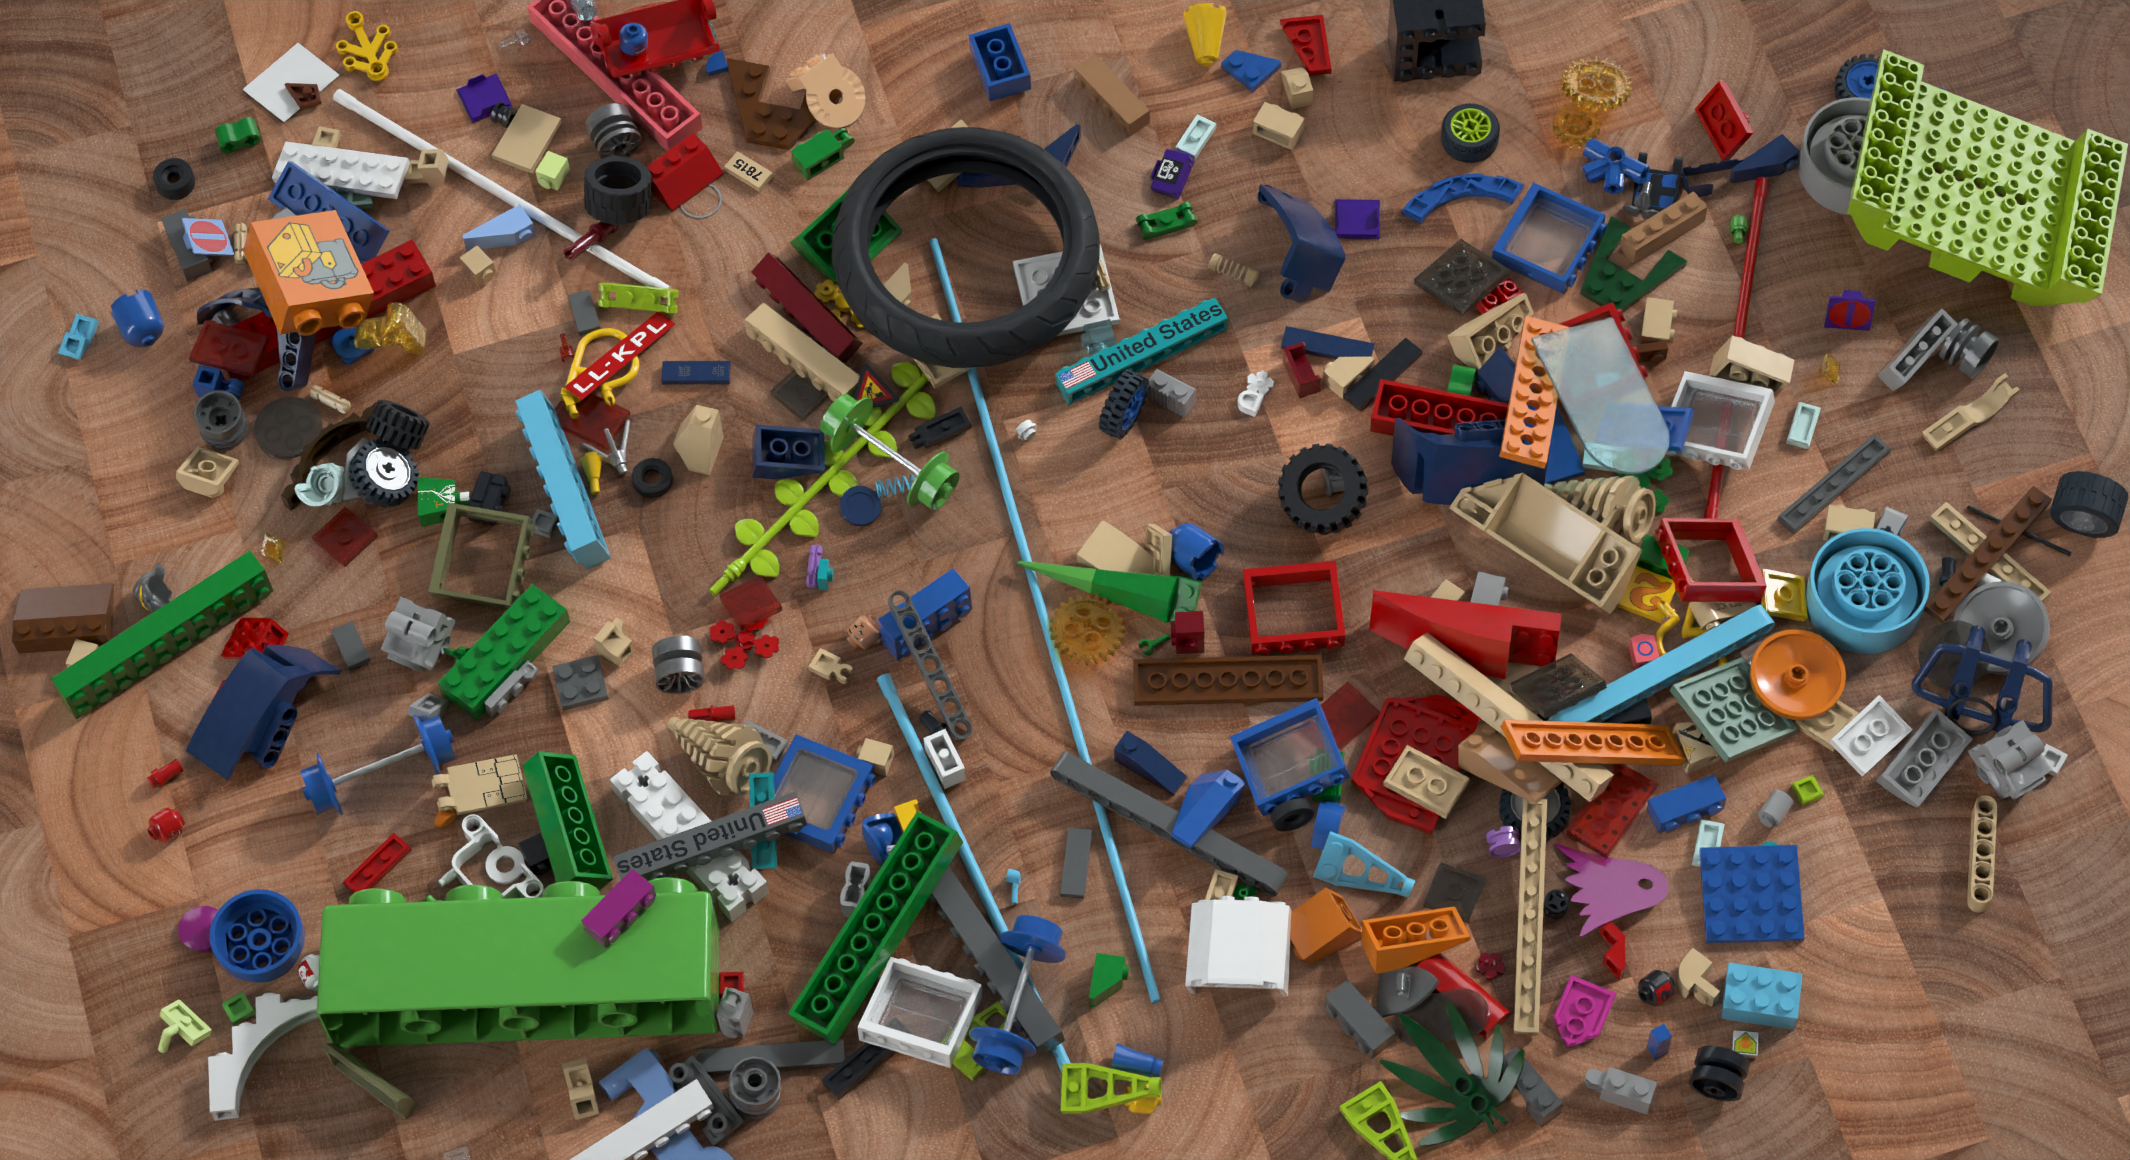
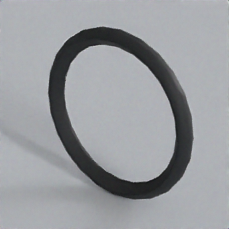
M1977 697L1958 698L1949 705L1947 710V717L1969 735L1989 733L1996 727L1998 722V715L1994 707L1987 701ZM1965 701L1980 703L1991 711L1993 716L1992 724L1986 729L1978 731L1965 729L1953 719V708Z

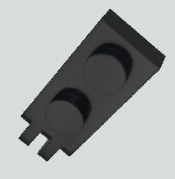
M959 407L917 426L914 429L915 432L911 433L908 438L913 442L912 445L915 449L922 446L927 449L972 429V426L962 407Z

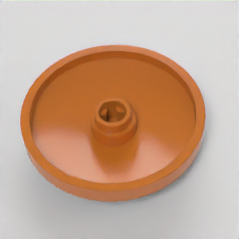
M1792 629L1777 632L1759 645L1750 665V682L1758 700L1771 712L1787 719L1809 720L1824 715L1835 706L1845 687L1846 671L1839 652L1829 641L1810 631Z

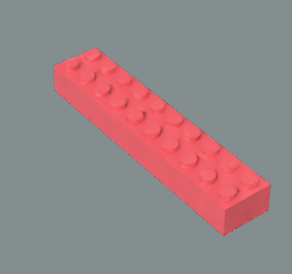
M535 0L527 6L530 22L613 101L627 107L632 119L666 151L672 149L692 133L696 134L703 129L701 114L656 71L644 70L641 71V75L635 77L624 75L615 78L610 74L600 47L593 41L589 24L590 21L598 20L599 18L580 0Z

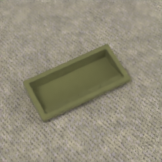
M328 1043L323 1047L333 1067L406 1120L418 1106L414 1099L341 1045Z

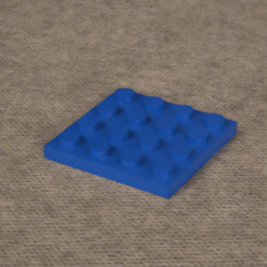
M1797 845L1700 847L1699 857L1706 944L1804 941Z

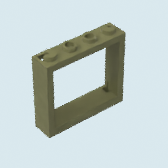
M448 503L428 592L437 598L508 610L520 597V591H518L519 584L525 578L523 566L525 560H528L530 555L529 539L534 536L535 524H533L531 518L513 513ZM461 516L522 527L506 600L444 590Z

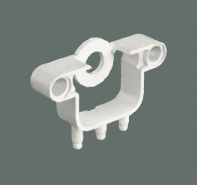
M473 814L465 817L462 822V828L469 843L456 852L452 859L453 868L442 876L438 884L443 887L457 877L463 885H473L459 869L463 863L480 851L485 843L493 841L498 848L489 854L485 863L486 872L490 879L496 883L509 884L518 880L522 874L527 877L523 882L513 884L502 893L503 898L542 897L544 887L540 880L526 867L522 853L514 847L502 846L498 835L480 816ZM473 827H479L476 831H469ZM505 857L511 858L515 864L511 871L502 873L497 870L496 865L500 859ZM539 891L536 896H529L531 892Z

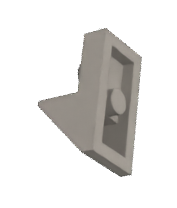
M427 693L409 706L407 715H416L422 722L438 715L442 719L449 705V700Z

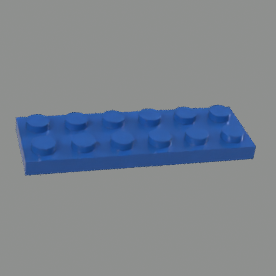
M291 161L287 162L268 197V200L284 210L287 207L296 216L336 210L361 264L376 257L390 232L386 227Z

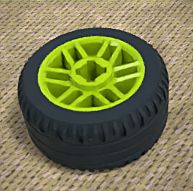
M1465 103L1455 106L1445 115L1442 122L1441 142L1443 148L1452 158L1462 162L1475 163L1485 160L1493 154L1499 142L1500 125L1498 119L1490 109L1482 105Z

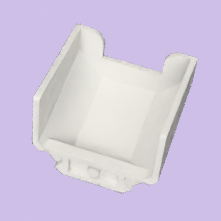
M1221 896L1220 900H1198L1197 903H1192L1185 987L1190 994H1196V987L1277 989L1283 997H1288L1291 932L1290 906H1287L1285 902L1259 901L1258 897H1244V900H1235V897Z

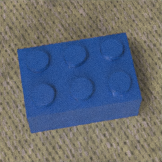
M1010 23L968 35L970 52L989 101L1031 90L1030 73Z

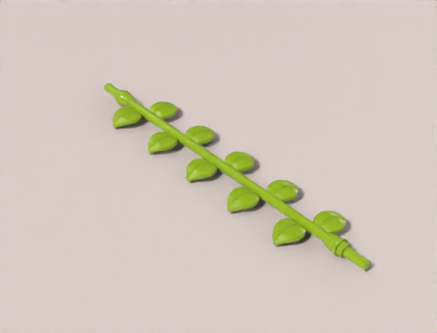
M900 362L891 367L894 383L897 386L908 389L899 397V401L893 403L883 414L879 406L872 408L871 415L865 424V427H869L868 433L895 452H897V446L894 437L886 431L879 430L905 404L910 415L916 418L934 419L935 417L933 399L927 393L918 392L929 380L924 373L920 376L919 369L909 362ZM862 436L844 454L843 450L840 452L832 451L830 448L831 440H824L825 466L831 467L805 493L801 484L795 480L783 479L775 484L776 498L780 503L791 507L766 532H764L761 523L754 519H743L735 524L738 541L752 547L740 559H736L726 566L723 576L709 589V592L716 596L730 581L733 582L740 577V574L743 573L749 562L752 571L756 575L777 578L779 576L777 557L769 550H762L790 521V528L796 535L817 538L819 525L816 516L808 510L801 509L828 482L830 490L837 496H842L848 489L858 486L855 476L851 472L841 469L867 443L873 455L885 458L892 457Z

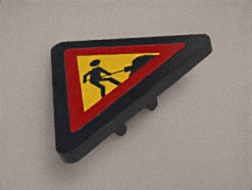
M864 364L853 398L859 401L862 398L868 397L873 401V408L898 402L899 397L868 364Z

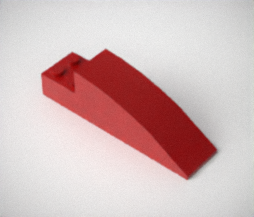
M1373 590L1369 630L1409 650L1413 641L1428 632L1481 674L1506 679L1508 662L1555 668L1561 614Z

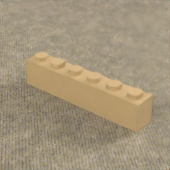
M764 302L745 319L746 333L751 339H756L768 352L776 354L785 365L789 364L793 367L799 376L810 380L816 389L827 393L833 402L843 394L854 397L860 376Z

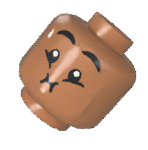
M860 615L847 627V633L849 634L847 640L855 649L861 647L867 650L881 637L878 623L870 615L867 617Z

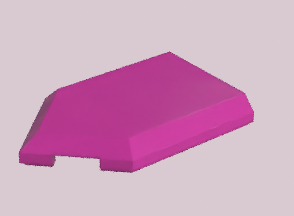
M1570 976L1553 1016V1020L1566 1048L1599 1037L1617 993L1575 976Z

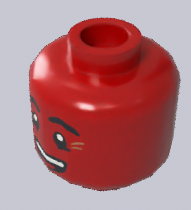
M163 808L149 818V828L147 831L153 840L158 839L162 843H167L183 832L185 822L176 809Z

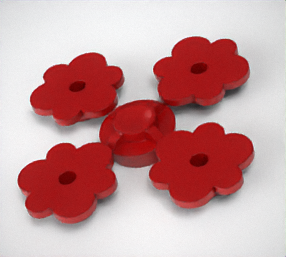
M761 609L745 611L741 622L745 625L747 631H742L737 635L734 631V625L732 623L727 624L724 620H720L716 623V626L710 627L711 641H719L721 644H725L728 640L734 639L737 646L733 650L726 649L725 655L720 658L721 663L726 665L728 670L744 668L745 661L748 659L744 651L752 649L753 646L756 648L755 653L762 655L764 658H771L773 653L779 651L778 637L763 635L762 639L758 638L755 640V636L751 633L756 629L762 630L764 624L769 620L768 615L764 614Z

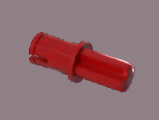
M710 705V708L689 710L688 718L705 721L736 720L734 705L713 707V705Z

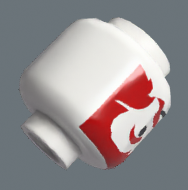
M314 954L305 956L298 967V974L307 989L318 991L320 955L314 956Z

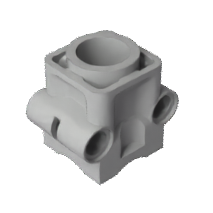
M400 596L395 611H392L386 620L385 630L388 632L380 650L389 653L387 659L416 671L422 672L424 668L433 671L439 654H444L443 648L449 647L451 641L450 633L456 620L436 610L426 609Z
M2023 720L2013 726L2005 727L1997 732L1990 741L1979 744L1968 751L1976 764L1975 769L1978 776L1983 782L1991 783L2000 799L2011 796L2013 800L2043 783L2046 780L2044 775L2052 771L2042 755L2045 751L2042 741L2037 735L2030 732Z

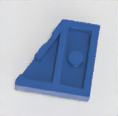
M1235 50L1221 62V68L1252 93L1282 67L1280 60L1240 50Z

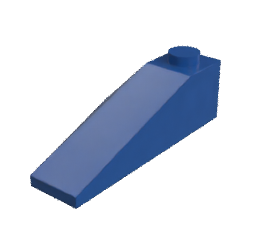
M1228 770L1201 774L1189 785L1171 837L1191 849L1240 802L1247 782Z

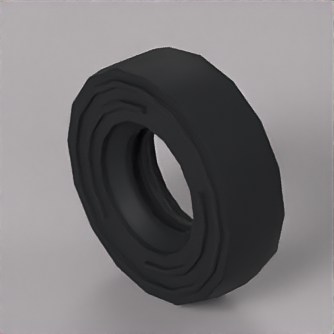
M647 458L640 461L634 467L631 476L635 490L640 495L648 498L664 495L671 488L673 482L671 468L665 461L658 458ZM650 471H656L660 473L661 479L658 483L650 485L643 480L645 474Z
M1292 799L1280 804L1272 811L1271 822L1278 831H1291L1307 824L1314 816V811L1307 799Z

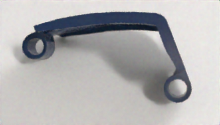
M1260 184L1258 192L1259 203L1275 209L1293 241L1280 272V275L1288 278L1281 285V296L1301 303L1310 296L1314 287L1330 292L1345 261V252L1329 223L1306 200L1292 196L1278 188Z

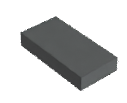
M590 290L568 295L579 336L601 329Z
M353 621L331 630L349 671L371 662Z

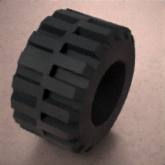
M378 400L366 427L374 435L391 444L405 449L418 450L430 422L421 414L403 405L388 400Z

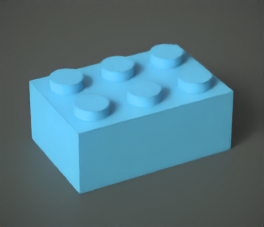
M1728 963L1721 1019L1794 1030L1798 1020L1803 973Z

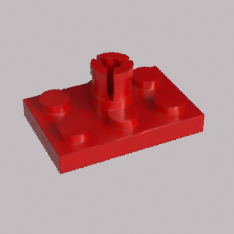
M1718 81L1695 108L1722 161L1730 160L1754 133L1749 125L1750 121L1746 120L1749 119L1748 114L1742 112L1726 81Z

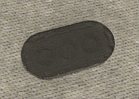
M1461 988L1430 994L1418 1006L1402 1013L1424 1027L1442 1043L1456 1041L1446 1007V1000H1449L1457 1009L1469 1028L1472 1037L1480 1034L1485 1029L1490 1012L1489 1006L1481 994L1474 990ZM1399 1014L1393 1015L1392 1027L1396 1032L1395 1035L1405 1044L1417 1047L1398 1016Z

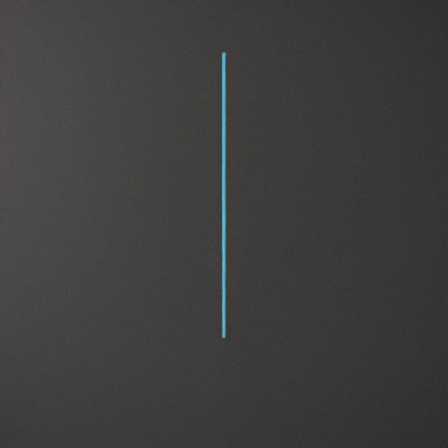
M932 238L929 240V244L952 322H962L938 239ZM975 367L967 371L1020 555L1022 561L1032 562ZM1025 568L1080 759L1091 764L1036 573ZM1093 801L1151 1003L1156 1004L1161 1001L1106 811L1103 805Z

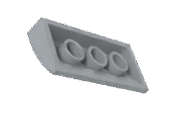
M1935 708L1875 781L1896 797L1918 808L1973 738Z

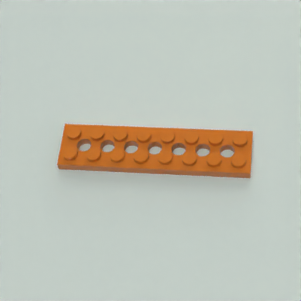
M1525 316L1499 457L1545 468L1570 327ZM1540 339H1545L1548 343H1543ZM1536 355L1543 356L1546 360L1538 359ZM1534 372L1542 374V377L1534 375ZM1531 389H1536V390H1538L1540 393H1539V394L1533 393V392L1531 391ZM1528 406H1533V407H1535L1537 410H1536V411L1530 410V409L1528 408ZM1525 423L1532 424L1534 428L1527 427ZM1521 440H1527L1531 445H1525Z
M1504 720L1501 725L1517 761L1682 766L1686 760L1669 725Z

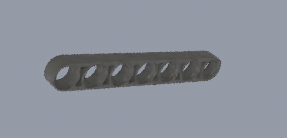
M895 591L888 598L889 609L950 735L956 740H964L972 733L971 722L910 596L905 591ZM901 595L904 597V607L897 608L893 604L894 596ZM910 616L914 618L916 624L913 629H907L904 626L903 620L905 617ZM915 638L924 639L926 643L924 650L915 649L913 645ZM926 659L935 661L936 669L929 672L924 668V661ZM942 680L945 682L946 691L944 693H938L934 689L935 681ZM951 701L955 703L957 710L954 714L946 713L944 709L946 702ZM957 723L965 724L967 727L965 735L960 736L956 734L955 725Z

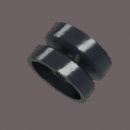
M1702 1046L1698 1048L1694 1061L1696 1067L1692 1069L1688 1083L1690 1087L1705 1097L1719 1101L1730 1102L1741 1099L1745 1085L1743 1080L1746 1079L1750 1067L1748 1059L1740 1053L1724 1047Z

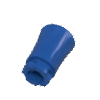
M1117 1043L1111 1069L1147 1077H1160L1164 1060L1154 1058L1153 1055L1145 1054Z

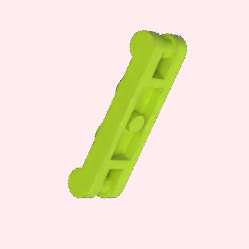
M599 283V291H601V297L598 299L599 307L659 311L671 314L678 311L676 298H678L679 290ZM610 292H616V299L609 298ZM662 296L667 297V304L661 303Z

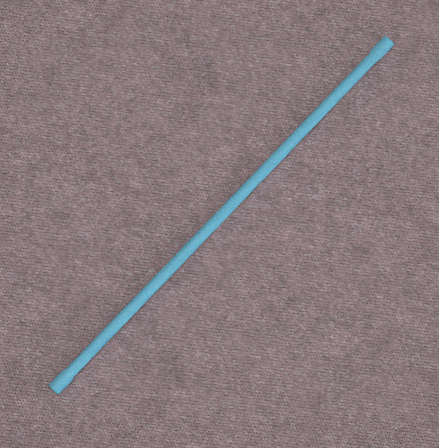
M883 674L877 678V682L884 697L888 700L946 826L957 831L963 840V844L958 852L1000 940V935L1009 930L901 703L890 674ZM1004 946L1019 970L1022 971L1024 962L1021 956ZM1028 973V976H1027V979H1026V980L1028 981V983L1030 984V986L1032 987V989L1035 991V993L1037 994V996H1038L1039 999L1041 1000V998H1040V996H1039V994H1038V992H1037V990H1036V988H1035V986H1034V984H1033V981H1032V979H1031V977H1030V975H1029V973ZM1061 1043L1051 1049L1062 1072V1064L1071 1062Z

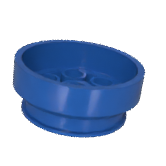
M264 889L245 891L229 899L216 913L210 928L211 948L221 967L231 976L249 982H268L286 974L299 958L305 942L304 925L293 903L277 892ZM263 918L261 923L254 924L257 919ZM279 926H285L283 930L275 931ZM244 933L241 938L234 939L237 934ZM266 940L263 945L256 946L259 941ZM288 947L284 953H278L281 948ZM247 955L245 959L237 961L239 956ZM269 962L266 967L259 968L261 963Z

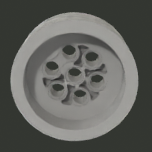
M1852 97L1839 99L1819 109L1806 126L1799 154V177L1807 193L1823 207L1844 215H1850L1847 214L1860 153L1857 150L1861 148L1871 100L1869 98Z

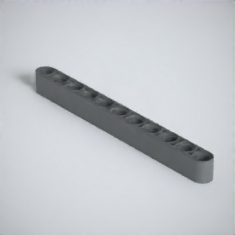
M1062 752L1050 770L1051 776L1058 782L1218 869L1238 875L1239 880L1268 896L1276 897L1288 878V873L1283 868L1213 830H1210L1191 849L1171 837L1179 815L1178 811L1071 753Z

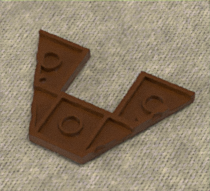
M727 58V65L746 141L748 143L790 150L797 140L807 134L808 129L815 122H818L808 109L806 91L800 109L760 102L770 72L769 66ZM834 89L830 92L829 99L833 104L839 103L842 93Z

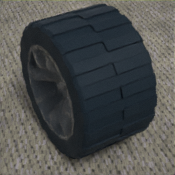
M2071 471L2063 474L2059 479L2050 508V517L2063 529L2092 538L2111 537L2119 531L2129 495L2123 486L2109 477L2088 471Z

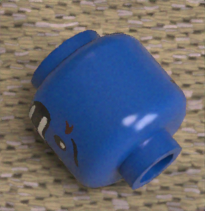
M629 23L621 28L619 45L625 54L636 56L645 52L648 47V33L644 26L638 23Z

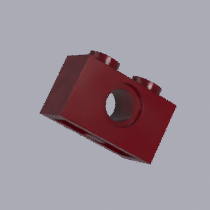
M1203 611L1175 612V621L1170 622L1171 646H1176V654L1204 653L1205 631Z

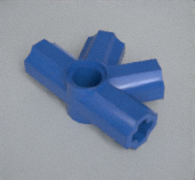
M1595 138L1589 139L1585 145L1583 156L1593 160L1582 166L1588 183L1592 184L1605 177L1604 190L1610 194H1619L1624 191L1625 177L1638 184L1643 183L1647 178L1650 167L1626 155L1621 147H1610Z

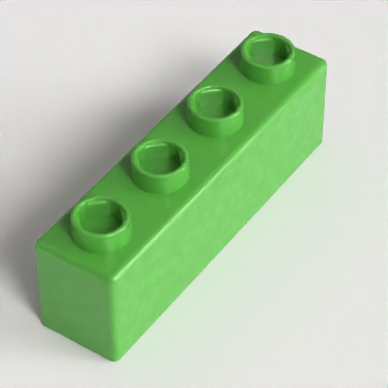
M665 877L650 880L648 882L654 886L656 892L654 903L649 908H644L638 914L637 920L631 926L627 925L614 943H609L604 947L584 930L581 922L606 896L600 895L599 890L588 883L579 881L557 882L546 887L543 890L542 897L504 899L503 895L492 887L464 885L451 889L446 894L445 901L407 902L402 894L392 890L364 889L352 894L349 897L348 905H328L323 908L317 1016L330 1043H336L342 1047L714 1034L719 1029L716 1015L719 1007V926L712 898L708 892L697 891L693 883L684 879Z

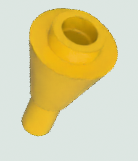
M587 452L580 458V462L590 482L591 494L596 495L600 493L599 478L602 456L598 455L597 452Z

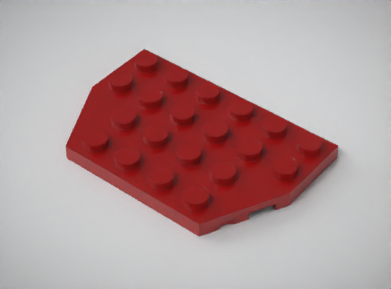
M1431 695V697L1415 698V696L1403 699L1386 698L1353 773L1351 782L1387 819L1432 835L1440 816L1383 786L1384 781L1407 745L1459 772L1458 745L1477 730L1481 718L1462 703L1441 695Z

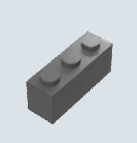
M185 208L162 217L161 221L187 281L212 272L210 262H213L211 255H194L192 249L187 250L183 239L185 229L181 219L195 218L193 215L189 216Z
M1348 979L1325 996L1324 1009L1332 1019L1336 1018L1339 1021L1342 1031L1348 1037L1352 1036L1357 1041L1356 1045L1363 1054H1368L1373 1059L1395 1042L1396 1032Z

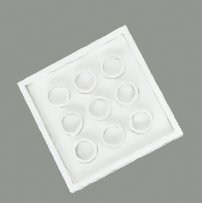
M1100 244V258H1099V259L1101 260V262H1102V264H1103V266H1104V269H1105V271H1106V274H1107L1106 277H1108V279H1109L1108 272H1107V268H1106V264H1105V260H1104V256H1103V252H1102V248H1101V244ZM1062 252L1013 261V268L1023 306L1034 299L1052 279L1058 268ZM1094 279L1091 292L1076 317L1057 336L1120 324L1111 284L1108 290L1100 291Z

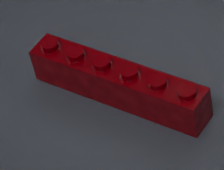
M768 252L751 271L756 277L755 282L761 288H767L771 292L769 294L770 298L778 304L781 302L785 306L783 311L791 318L795 317L799 321L797 325L806 333L809 331L813 335L811 338L821 347L824 346L829 353L841 362L846 363L863 344L777 256Z

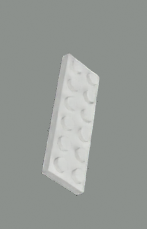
M285 142L272 179L276 183L287 162L291 161L329 188H335L336 191L342 189L346 192L353 191L355 194L397 199L410 161L405 157Z

